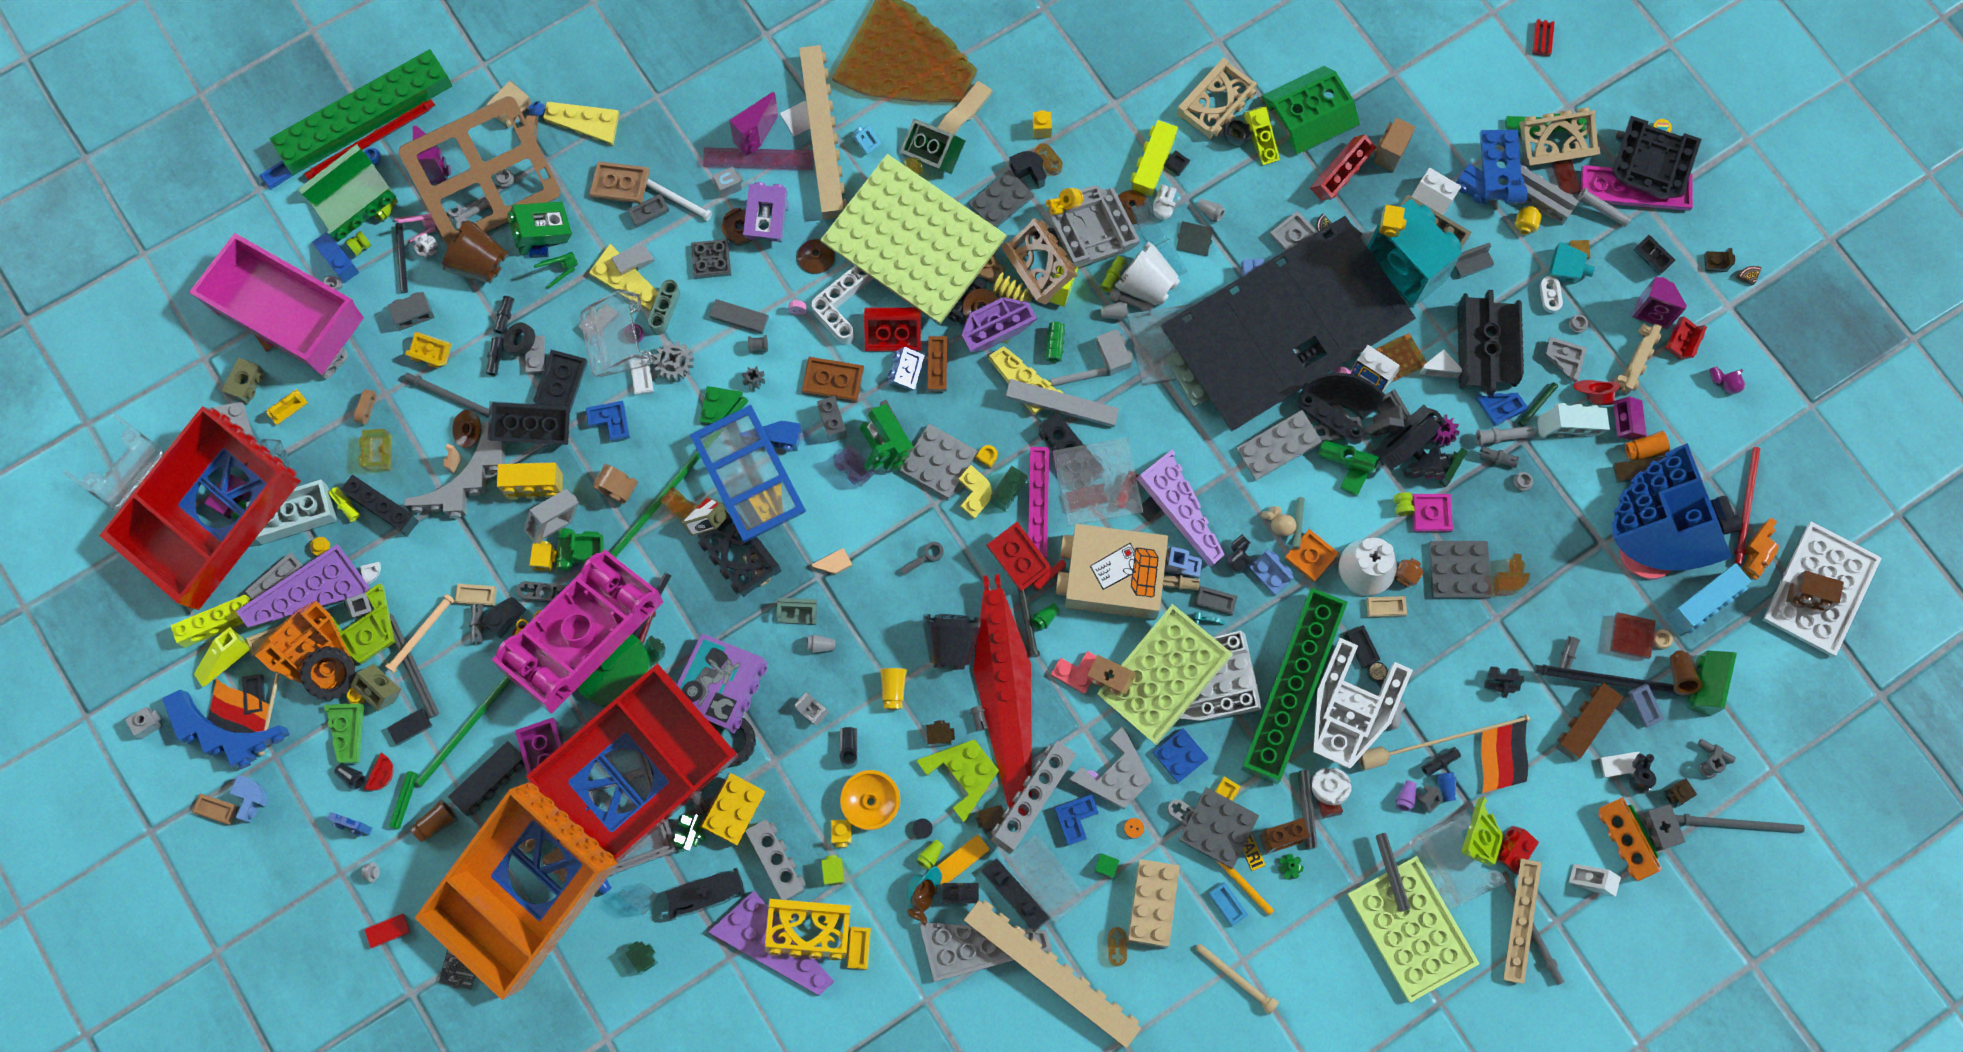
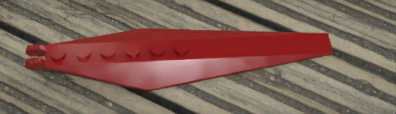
M995 574V590H989V578L987 575L983 576L984 591L980 613L982 620L977 638L973 673L982 708L985 709L984 716L1007 806L1012 808L1015 804L1012 801L1018 791L1022 793L1025 788L1023 783L1029 775L1032 777L1031 662L1004 591L1001 589L1000 575ZM1028 792L1029 797L1032 799V792ZM1018 808V813L1026 816L1025 810Z

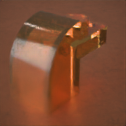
M673 487L669 489L660 501L667 508L666 510L681 522L698 506L687 500Z
M1513 554L1509 558V572H1498L1494 576L1495 595H1514L1527 584L1530 573H1522L1525 568L1522 554Z

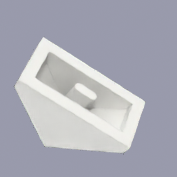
M1442 350L1423 366L1420 375L1458 379L1462 373V368L1445 350Z

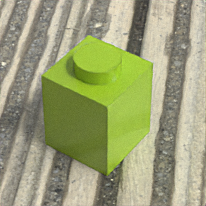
M838 855L826 856V860H821L824 885L845 884L842 858H838Z

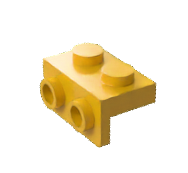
M414 332L410 350H406L405 355L411 356L410 359L413 361L428 362V366L439 368V366L447 364L452 343L420 332Z

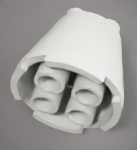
M1148 241L1143 247L1145 251L1142 250L1138 253L1122 274L1121 279L1123 281L1119 280L1115 287L1122 292L1156 306L1166 301L1169 296L1167 292L1169 289H1174L1180 280L1178 279V274L1158 249Z
M1367 538L1354 541L1344 549L1339 558V576H1341L1348 589L1357 595L1375 596L1389 588L1395 579L1397 564L1393 546L1382 539Z

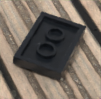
M551 349L533 399L534 403L570 406L571 412L588 360Z

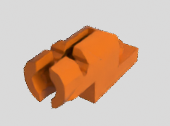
M1769 518L1762 524L1745 547L1748 557L1741 569L1753 580H1757L1765 570L1764 568L1769 566L1778 552L1779 545L1770 539L1776 530L1773 527L1777 521L1773 518Z

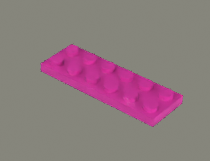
M1583 165L1581 168V191L1586 187L1590 193L1608 204L1691 211L1693 208V174H1690L1685 193L1682 197L1659 199L1626 188L1611 174L1612 168Z

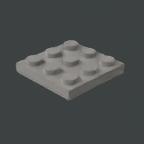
M928 424L911 451L910 456L901 467L900 472L949 500L960 483L957 479L971 465L978 451L935 426Z

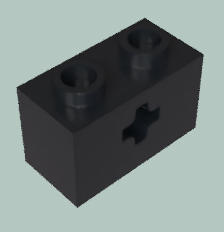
M1650 235L1646 236L1633 249L1658 275H1661L1676 261Z

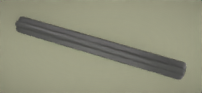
M389 614L395 640L394 645L399 653L407 643L394 616ZM409 652L402 662L428 717L434 718L439 715V711L411 652Z

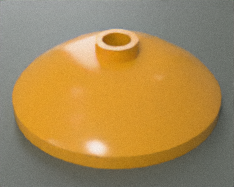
M876 770L861 771L853 775L845 783L840 797L841 809L846 819L852 825L864 830L880 829L888 825L897 815L900 807V793L896 783L885 773ZM869 799H874L875 803L873 805H868L867 801Z

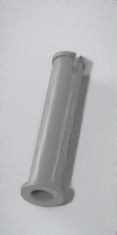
M1586 187L1578 195L1577 200L1584 201L1623 227L1627 226L1631 220L1630 216L1590 193Z

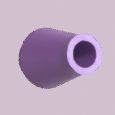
M1405 781L1402 790L1395 800L1398 809L1409 812L1415 807L1417 786L1415 782Z

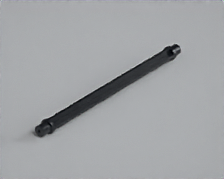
M1535 664L1533 669L1534 673L1541 674L1542 676L1547 675L1601 684L1605 683L1628 688H1637L1646 683L1651 691L1680 696L1674 691L1673 684L1553 667L1546 664Z

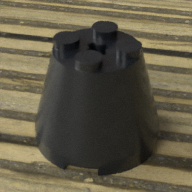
M923 614L922 623L930 663H933V668H945L946 665H952L953 669L963 670L965 665H969L981 628L982 618L975 617L974 620H970L968 615L936 614L934 618H931V614Z

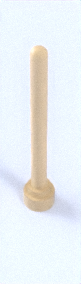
M1201 944L1197 945L1196 950L1258 1000L1264 1008L1263 1011L1268 1015L1273 1012L1279 1004L1275 998L1272 997L1271 999L1269 996H1264Z

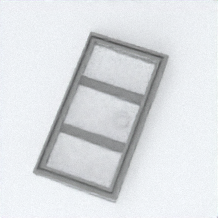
M617 749L605 754L604 756L640 798L645 801L652 789L654 779L648 759L640 752L632 749ZM596 762L589 774L588 780L593 781L611 776L599 762ZM617 784L594 788L588 791L590 798L598 808L608 811ZM624 791L616 813H625L637 807ZM668 819L619 861L609 876H614L617 873L677 852L676 846L670 843L672 832Z

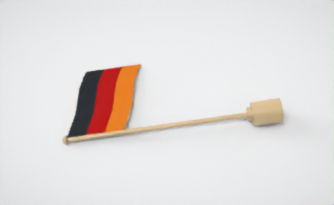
M276 672L270 703L267 704L262 701L263 711L244 715V692L230 688L216 679L208 720L216 726L234 733H253L267 730L269 728L280 673ZM247 693L248 710L259 709V699ZM262 751V752H259V753H257V754H258L259 756H263V755L265 754V752Z
M1524 715L1523 718L1388 752L1382 746L1367 749L1358 761L1361 769L1365 771L1387 765L1391 755L1482 732L1480 753L1483 788L1481 794L1527 782L1526 725L1530 721V717Z

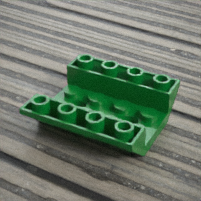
M1322 66L1261 95L1269 111L1275 109L1290 134L1288 142L1296 155L1360 125L1352 96L1337 72L1326 66ZM1324 93H1332L1333 98H1326ZM1294 107H1299L1302 110V112L1298 114L1295 113L1292 109Z

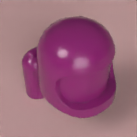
M1718 366L1709 369L1713 383L1720 385V382H1722L1727 393L1737 394L1744 390L1746 383H1744L1741 374L1743 369L1724 374Z

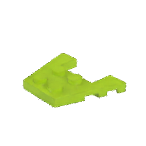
M380 583L365 592L374 608L372 612L343 631L335 617L331 616L349 655L361 664H364L395 643L383 584Z
M975 739L916 761L927 776L942 764H945L968 793L966 798L953 807L963 822L968 819L999 772L998 768Z

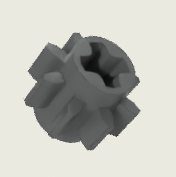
M758 366L755 369L747 367L748 371L742 373L743 378H745L743 385H749L750 390L753 388L760 389L761 383L765 384V379L761 378L765 375L764 371L759 372Z

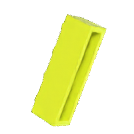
M1157 120L1155 126L1152 125L1149 136H1151L1150 141L1145 142L1142 150L1145 152L1144 156L1139 157L1136 167H1139L1137 173L1133 172L1130 180L1133 183L1132 190L1150 197L1153 196L1176 138L1177 126Z

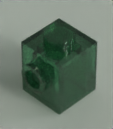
M636 941L628 947L629 951L625 953L636 971L641 975L658 963L654 957L656 952L650 943L646 945L643 941L640 943Z

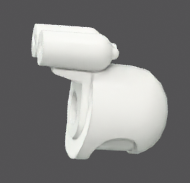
M1164 184L1160 185L1152 208V213L1156 218L1166 220L1171 217L1176 204L1173 202L1176 188H1168Z

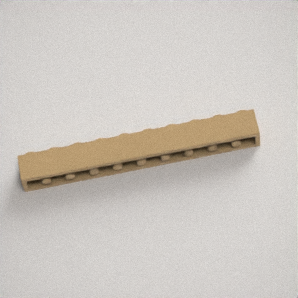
M821 45L801 47L799 50L823 220L838 218L847 206L846 199H842V194L845 193L844 182L840 183L839 177H843L842 167L837 165V160H840L839 149H835L838 139L837 133H833L832 129L836 127L835 117L830 115V111H833L832 100H828V95H831L830 84H826V79H829L828 68H824L823 63L827 62L826 53L821 51Z
M977 901L964 918L965 922L1127 1048L1141 1030V1027L1138 1026L1140 1021L1131 1014L1128 1017L1121 1012L1123 1010L1121 1006L1114 1001L1112 1004L1106 1001L1105 998L1107 996L1099 989L1096 991L1092 990L1089 987L1091 983L1081 976L1078 979L1074 976L1073 972L1075 970L1066 963L1063 966L1057 962L1058 957L1050 951L1045 953L1041 950L1042 945L1034 938L1031 940L1027 939L1024 936L1026 933L1017 925L1013 928L1008 924L1010 919L1001 912L999 915L992 911L994 907L987 901Z

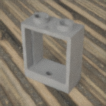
M565 489L529 510L524 531L535 544L572 523L579 503L575 495Z

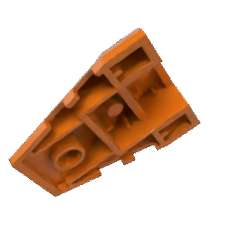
M316 600L298 609L267 637L255 654L268 669L301 684L300 668L302 667V661L307 658L310 652L315 651L316 648H324V646L337 647L345 651L350 657L331 615ZM331 657L317 661L311 670L313 683L324 689L339 685L345 675L343 664Z

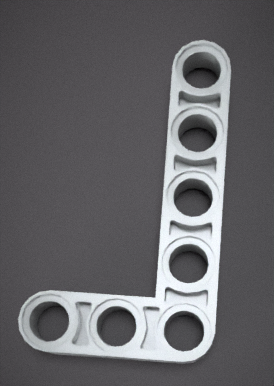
M856 266L852 267L812 301L815 317L838 342L844 345L850 344L853 341V328L837 311V308L874 279L868 274L860 275L859 272L862 270ZM847 282L853 283L850 287L845 286ZM832 294L839 295L837 298L830 297ZM819 305L825 306V308L822 310H819L816 307ZM831 318L837 319L834 323H830L828 320ZM843 331L849 332L847 336L840 335Z

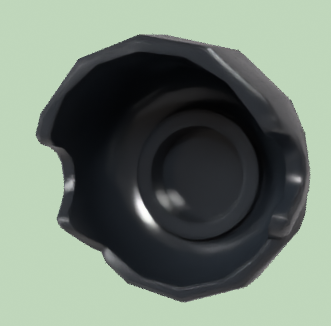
M1237 119L1229 121L1224 128L1225 139L1235 146L1246 144L1253 134V131H1250L1249 124Z

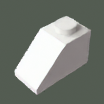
M1574 864L1569 883L1598 894L1616 897L1621 877L1607 869Z

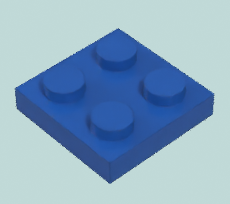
M1184 728L1153 752V755L1177 783H1180L1209 759Z

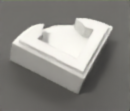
M380 562L360 566L361 576L368 585L379 576L381 570Z

